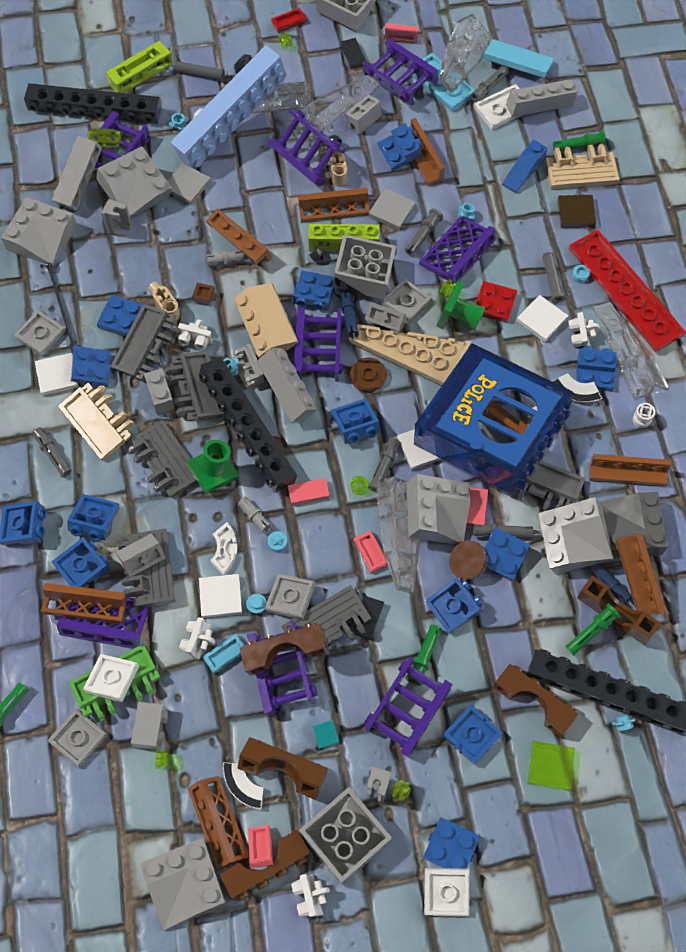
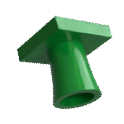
M457 281L436 326L443 329L449 316L472 330H475L485 307L458 298L464 283Z
M221 440L208 441L204 445L203 454L186 461L187 468L206 494L239 479V473L228 459L231 453L230 448Z

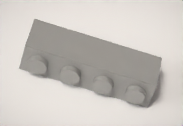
M572 79L511 90L506 106L512 117L573 106L578 91Z
M77 136V139L73 142L71 154L67 157L64 171L59 176L58 186L53 191L52 200L57 205L77 212L102 150L97 142L81 136Z
M270 348L257 363L291 423L304 422L317 410L314 400L308 394L305 384L300 380L295 367L291 364L283 348Z

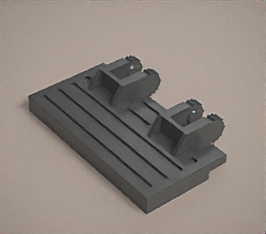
M143 304L110 367L115 371L144 380V373L156 370L153 367L147 366L149 362L160 366L163 364L161 359L149 355V353L157 355L163 341L170 344L174 343V338L164 333L165 331L175 334L179 333V328L165 323L166 321L173 323L176 316L167 311Z
M208 351L182 353L180 356L171 357L172 364L175 366H168L164 370L166 375L175 376L169 377L167 381L169 385H179L181 396H187L177 398L173 403L176 407L190 406L179 408L176 411L177 416H187L189 422L225 417L224 413L219 411L216 400L209 395L205 383L203 384L199 379L201 364L211 361Z
M163 420L130 439L133 445L128 448L129 454H135L146 448V450L137 454L133 460L137 464L146 460L147 465L153 472V474L149 475L147 481L154 483L164 476L166 477L154 486L153 490L158 493L166 489L165 491L168 496L172 497L198 483L186 466V461L190 460L189 456Z
M526 454L516 468L507 464L500 478V481L506 484L512 478L506 493L509 496L513 493L515 485L522 488L518 494L519 500L523 499L528 485L531 486L528 492L544 498L545 494L549 493L543 509L546 511L551 504V500L558 502L555 508L562 507L564 500L567 501L566 505L576 503L585 478Z
M166 528L128 534V541L120 542L118 545V549L121 550L152 534L159 542L165 559L134 576L122 579V585L126 587L141 585L140 587L123 590L125 597H137L134 598L135 607H151L176 602Z
M350 585L307 610L303 620L294 618L290 621H294L302 629L310 623L320 624L324 629L327 642L331 644L344 636L341 631L342 627L351 641L355 639L352 630L347 625L352 621L355 622L361 634L366 633L358 618L360 617L363 623L371 620V617ZM290 621L281 626L284 632L291 629ZM319 655L313 657L315 662L320 660Z

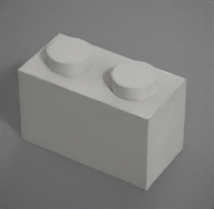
M162 368L144 373L156 414L160 415L174 411L173 400Z
M138 702L131 740L134 748L159 751L160 745H163L165 732H162L163 724H166L168 720V711H166L163 704Z

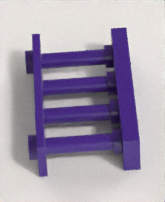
M389 38L385 42L386 53L373 65L366 61L362 62L363 73L368 79L371 78L399 97L401 101L412 106L414 104L413 93L426 81L433 85L439 81L438 69ZM394 58L397 60L386 72L382 73L378 70L388 59ZM401 66L409 68L396 81L390 78ZM417 73L421 76L408 89L402 86L413 74Z
M289 109L288 112L294 116V119L281 139L271 138L268 144L314 184L323 186L326 179L322 177L321 172L335 152L344 154L345 150L341 148V143L335 139L331 140L305 118L306 114L301 110ZM299 122H301L306 128L294 147L289 149L286 142ZM313 132L318 138L305 158L301 159L298 156V152L310 133ZM324 141L330 148L318 166L313 169L310 167V161Z
M112 111L92 141L97 142L102 148L99 156L104 155L115 160L121 157V155L105 149L108 143H113L127 149L123 154L125 155L148 143L150 134L147 125H144L140 131L121 124L119 114ZM116 131H122L134 136L135 139L132 143H128L113 135ZM97 161L94 168L98 169L105 164Z
M298 307L296 325L298 343L295 344L294 367L300 380H302V373L335 372V381L339 382V375L343 374V363H339L341 327H345V316H341L340 308H338L337 317H309V315H305V307ZM308 324L337 325V333L308 332V330H305V326H308ZM336 340V349L307 348V346H304V341ZM307 355L336 356L335 365L306 364V362H303V357H307Z
M290 621L291 629H302L294 621ZM255 632L247 634L248 642L265 640V638L259 637ZM298 648L276 655L272 660L271 666L298 658L299 670L272 678L268 676V671L255 674L263 711L268 717L277 715L276 708L279 705L307 697L310 703H317L315 697L318 696L315 684L311 682L305 653ZM303 677L305 689L280 697L273 696L272 688L275 685Z
M411 657L407 661L405 659L402 661L398 668L400 673L374 714L370 713L364 722L366 724L364 729L368 732L374 727L400 744L399 747L402 748L400 752L408 758L453 687V684L447 680L443 684L441 682L437 683L413 668L414 660ZM406 674L434 690L433 693L436 695L432 702L424 700L400 684ZM395 691L423 708L422 711L425 713L421 719L413 718L389 702ZM384 709L411 726V729L414 731L410 737H403L378 720Z

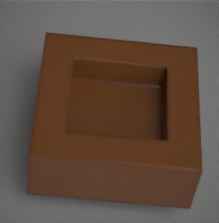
M197 282L192 295V301L210 305L215 291L214 286Z

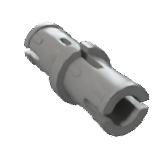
M225 250L222 253L206 255L208 266L216 264L228 265V263L243 261V253L240 250L226 252Z
M248 497L243 498L245 501L241 499L238 502V506L247 514L248 520L250 522L253 521L261 533H265L266 530L268 531L272 525L261 514L262 511L256 508Z

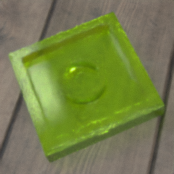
M533 741L527 784L570 792L575 748Z

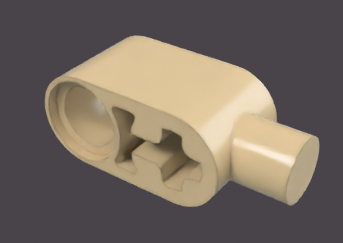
M335 152L329 160L332 183L335 186H344L347 183L345 156Z
M152 282L148 288L153 294L155 306L158 309L175 315L174 322L177 321L180 317L177 301L165 286H160L158 282Z

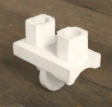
M583 312L577 313L578 318L569 320L571 332L579 330L581 332L571 336L573 346H590L588 335L591 338H595L596 333L600 331V325L594 323L593 320H589L587 325Z
M198 319L195 324L190 323L189 325L180 323L178 326L180 329L178 338L180 345L188 346L190 340L195 341V348L204 351L206 346L211 345L213 342L211 331H208V327L203 326L202 320Z
M199 617L197 621H188L186 631L192 635L190 640H181L179 648L194 659L199 660L202 651H206L208 645L215 644V639L211 637L213 632L210 630L211 625Z
M313 874L301 875L299 880L291 884L295 895L304 893L306 902L297 904L299 916L317 917L323 915L321 904L326 903L325 894L330 893L329 887L323 888L321 880L315 881Z

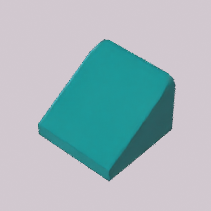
M333 720L313 726L319 749L339 743Z

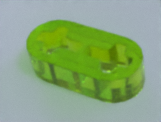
M94 128L88 132V139L97 142L101 147H117L120 144L121 135L114 129Z

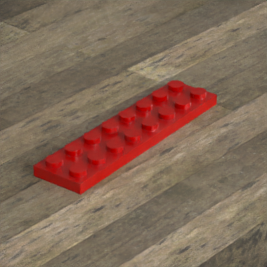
M598 229L569 245L568 249L590 271L592 278L655 353L685 335L686 331Z

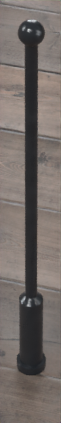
M47 262L45 264V267L48 269L51 277V281L71 342L69 345L73 355V347L77 346V343L73 340V336L64 311V307L60 298L56 281L51 269L52 263Z

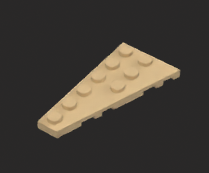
M357 324L359 336L355 338L353 333L354 339L349 338L350 343L446 388L472 344V341L459 342L452 338H448V340L439 339L436 336L419 333H399L392 329L391 331L380 330L379 327Z

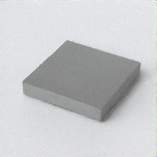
M182 163L167 182L171 186L170 194L192 205L211 182V178Z
M385 188L370 210L369 217L400 230L415 207L416 202Z
M404 278L381 301V305L406 313L407 316L404 318V322L409 325L432 302V298Z
M37 310L14 334V337L43 357L66 332V328Z
M278 574L266 603L265 611L303 620L316 586L315 581Z
M76 708L47 741L80 768L108 735L89 718H85L83 713Z

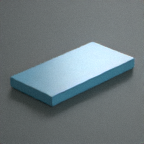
M494 39L483 54V59L542 78L546 77L554 62L552 57Z
M431 53L422 59L438 69L439 78L435 85L426 81L422 86L451 112L472 99L471 93L475 89L436 55ZM416 73L411 77L417 81L421 76Z

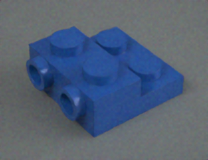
M406 123L393 129L391 136L377 143L392 172L422 156L421 148L423 146L418 138L415 139L413 137L415 132L412 126L408 127Z
M302 270L293 293V304L328 311L334 291L335 277Z
M585 346L583 349L580 348L577 355L576 381L580 383L594 382L598 390L613 392L617 352H612L610 348H603L601 351L594 350L591 346Z
M366 398L331 410L332 417L338 426L339 434L345 444L349 442L355 444L361 438H373L377 433H380L379 421Z
M82 494L67 520L68 531L77 537L85 535L89 536L93 541H105L112 529V521L120 509L119 503Z
M37 501L3 506L0 544L21 543L22 545L41 543V537L45 535L43 519L47 517L45 506Z
M84 537L51 561L68 584L74 587L83 588L91 581L96 582L110 571L107 567L110 564L103 554L99 556L95 552L98 548L91 540L87 542Z
M458 577L425 600L448 634L483 612L481 608L483 603L477 595L473 597L469 591L471 589L470 584L465 579L461 580Z

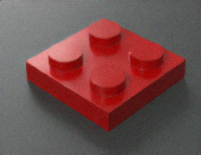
M483 281L475 305L485 307L483 317L508 323L518 290Z

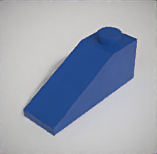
M533 139L523 150L502 182V185L517 193L545 161L548 147Z

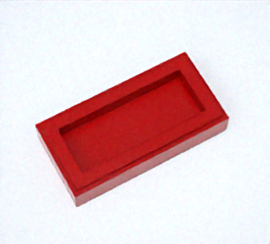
M297 8L271 18V23L277 33L307 23V18L302 10Z

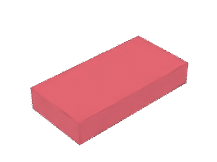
M386 23L385 40L390 38L394 41L417 43L418 26Z
M326 478L288 485L291 505L329 498Z
M470 487V506L466 525H484L488 496L487 489Z
M371 530L353 538L370 574L388 566L389 563Z
M270 825L249 828V859L251 869L273 865Z

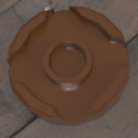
M361 358L352 365L350 370V380L353 386L359 391L366 393L381 389L387 378L385 366L375 358Z
M469 540L456 545L449 559L450 569L453 574L467 581L481 576L488 563L484 547L477 542Z

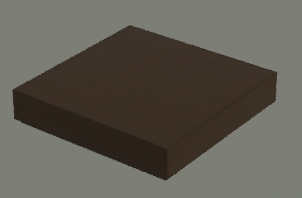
M558 195L557 202L561 228L596 226L593 195Z

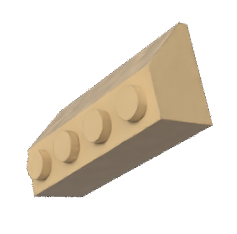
M273 283L246 288L234 297V301L259 358L270 348H283L286 352L298 343Z

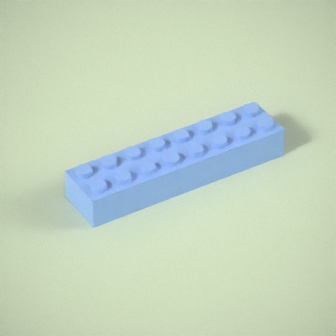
M265 45L170 142L181 161L193 169L200 167L203 161L214 153L215 149L227 139L231 132L235 131L239 124L248 118L250 113L273 92L274 88L284 81L287 74L281 57Z

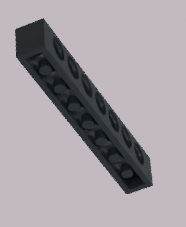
M28 83L24 97L27 110L97 118H108L113 111L119 114L120 120L158 124L162 110L160 97L32 83Z
M219 357L201 364L200 381L203 384L205 383L209 395L216 400L219 411L224 413L228 425L235 430L237 439L244 444L247 455L252 457L256 469L265 477L266 485L276 493L287 488L288 485L294 484L297 478L296 472L222 358Z
M535 650L526 674L530 679L535 678L542 684L676 734L686 736L685 701L678 702L672 700L669 695L653 693L645 686H634L626 679H615L604 671L596 672L585 664L577 665L566 657L553 656L547 650ZM546 665H552L556 672H549L546 669ZM566 673H573L575 675V679H568ZM586 680H592L595 683V687H589L586 684ZM606 687L613 688L615 694H609L606 691ZM626 694L632 695L635 698V702L628 701ZM646 702H652L655 710L649 709ZM666 710H673L675 717H670Z

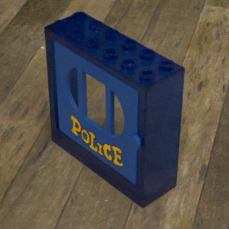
M471 343L415 423L414 445L516 496L519 490L522 491L527 483L526 478L533 475L536 469V462L540 463L543 459L545 448H550L554 440L552 438L554 434H559L562 428V421H567L569 418L570 408L574 402L572 400L573 391ZM513 389L532 398L536 403L537 410L499 392ZM493 398L534 417L524 434L521 435L482 415ZM478 422L517 441L508 444L491 441L480 431Z

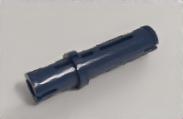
M346 292V298L345 293L341 294L343 304L341 309L345 316L347 336L350 339H354L353 333L355 338L359 336L355 317L356 306L353 303L352 294Z
M601 563L588 566L600 581L609 586L611 593L622 604L627 603V600L631 599V596L620 585L621 582L618 579L615 580Z

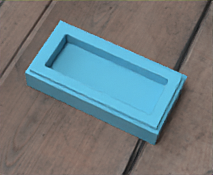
M235 634L202 658L215 675L241 657L240 647L245 645L238 635Z

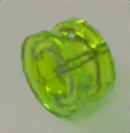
M288 32L278 35L280 45L284 49L287 46H292V39Z
M451 279L447 280L440 290L442 294L445 293L447 298H449L456 283L452 284L453 281Z
M355 476L351 480V491L356 495L366 493L368 489L367 479L363 476ZM356 483H363V488H356Z
M157 749L155 758L156 769H159L161 766L167 769L169 763L168 749H165L163 752Z

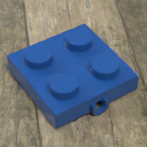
M111 295L97 322V327L127 336L143 304Z
M74 346L70 381L84 384L91 383V386L108 387L111 351Z
M494 527L484 547L488 557L486 568L496 575L500 574L510 580H514L530 544L516 538V535L510 532L508 534Z
M470 705L447 729L443 737L454 746L455 750L459 751V754L464 755L475 765L502 735V732L490 722L489 716L486 714L482 715L473 705Z
M440 817L434 833L431 832L428 839L430 842L423 859L442 868L467 869L469 862H472L475 855L473 852L480 836Z

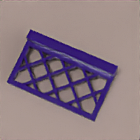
M460 217L419 263L426 269L448 279L449 284L455 287L457 281L464 277L496 241L495 228L491 226L485 228L465 217ZM462 223L469 227L460 230L458 229V227ZM472 232H482L480 236L473 237ZM470 233L469 238H460V234ZM458 235V240L448 241L450 236ZM472 242L471 247L462 248V244ZM460 245V249L450 250L449 246ZM447 246L448 251L438 253L437 250L439 248ZM451 255H462L460 259L452 260ZM449 256V261H439V257ZM437 258V263L430 264L427 262L429 259ZM451 265V269L448 272L441 270V267Z
M126 597L128 604H126L125 612L129 611L132 618L114 628L108 627L106 622L103 621L89 624L86 619L78 618L73 621L63 616L58 620L57 628L62 636L134 649L140 646V637L150 607H144L141 613L135 615L131 610L135 607L134 598ZM72 603L67 608L69 611H76L81 607L79 604ZM91 606L93 610L89 613L95 614L100 611V608ZM113 608L110 609L113 614L109 616L118 617L119 610L115 612ZM135 621L138 625L137 631H128L125 626Z

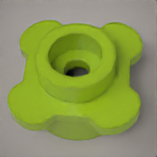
M400 780L392 785L390 792L394 802L403 800L409 795L411 791L409 782Z

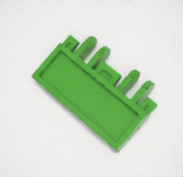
M144 644L117 657L136 662L139 665L130 684L139 702L143 700V696L138 690V686L145 684L148 694H155L147 677L150 676L152 682L161 678ZM91 670L70 681L69 684L84 717L86 718L93 714L90 708L93 705L99 720L102 722L105 720V716L100 706L107 703L108 710L112 715L117 714L111 699L84 692L83 688L92 672ZM128 689V691H127L125 697L131 694V692H130L129 689Z

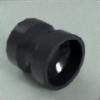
M335 277L334 294L341 298V294L345 293L346 298V292L351 293L352 287Z

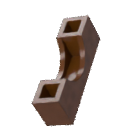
M593 575L577 597V599L599 614L607 608L606 605L609 603L621 616L612 623L644 646L661 624V622L645 611H636L622 604L611 593L609 586Z
M310 623L305 625L303 629H290L285 631L283 635H270L265 637L263 641L247 642L245 646L240 647L245 672L251 676L270 670L275 655L286 648H298L309 658L329 653L324 629L320 624Z
M509 663L493 686L495 690L509 700L518 696H529L537 700L545 713L544 726L559 738L563 737L578 716V713L575 712L576 709L572 705L561 702L554 692L545 690L541 687V683L535 678L530 679L517 665L513 666Z
M249 737L240 753L237 769L255 776L268 770L284 772L293 779L297 793L314 800L317 799L328 771L327 767L319 763L312 762Z
M298 830L278 840V854L273 865L255 871L249 870L238 863L219 874L233 901L237 899L240 902L250 896L249 892L255 888L260 890L270 884L268 880L275 876L279 879L288 874V869L292 866L300 867L309 861L307 858L310 856V852Z

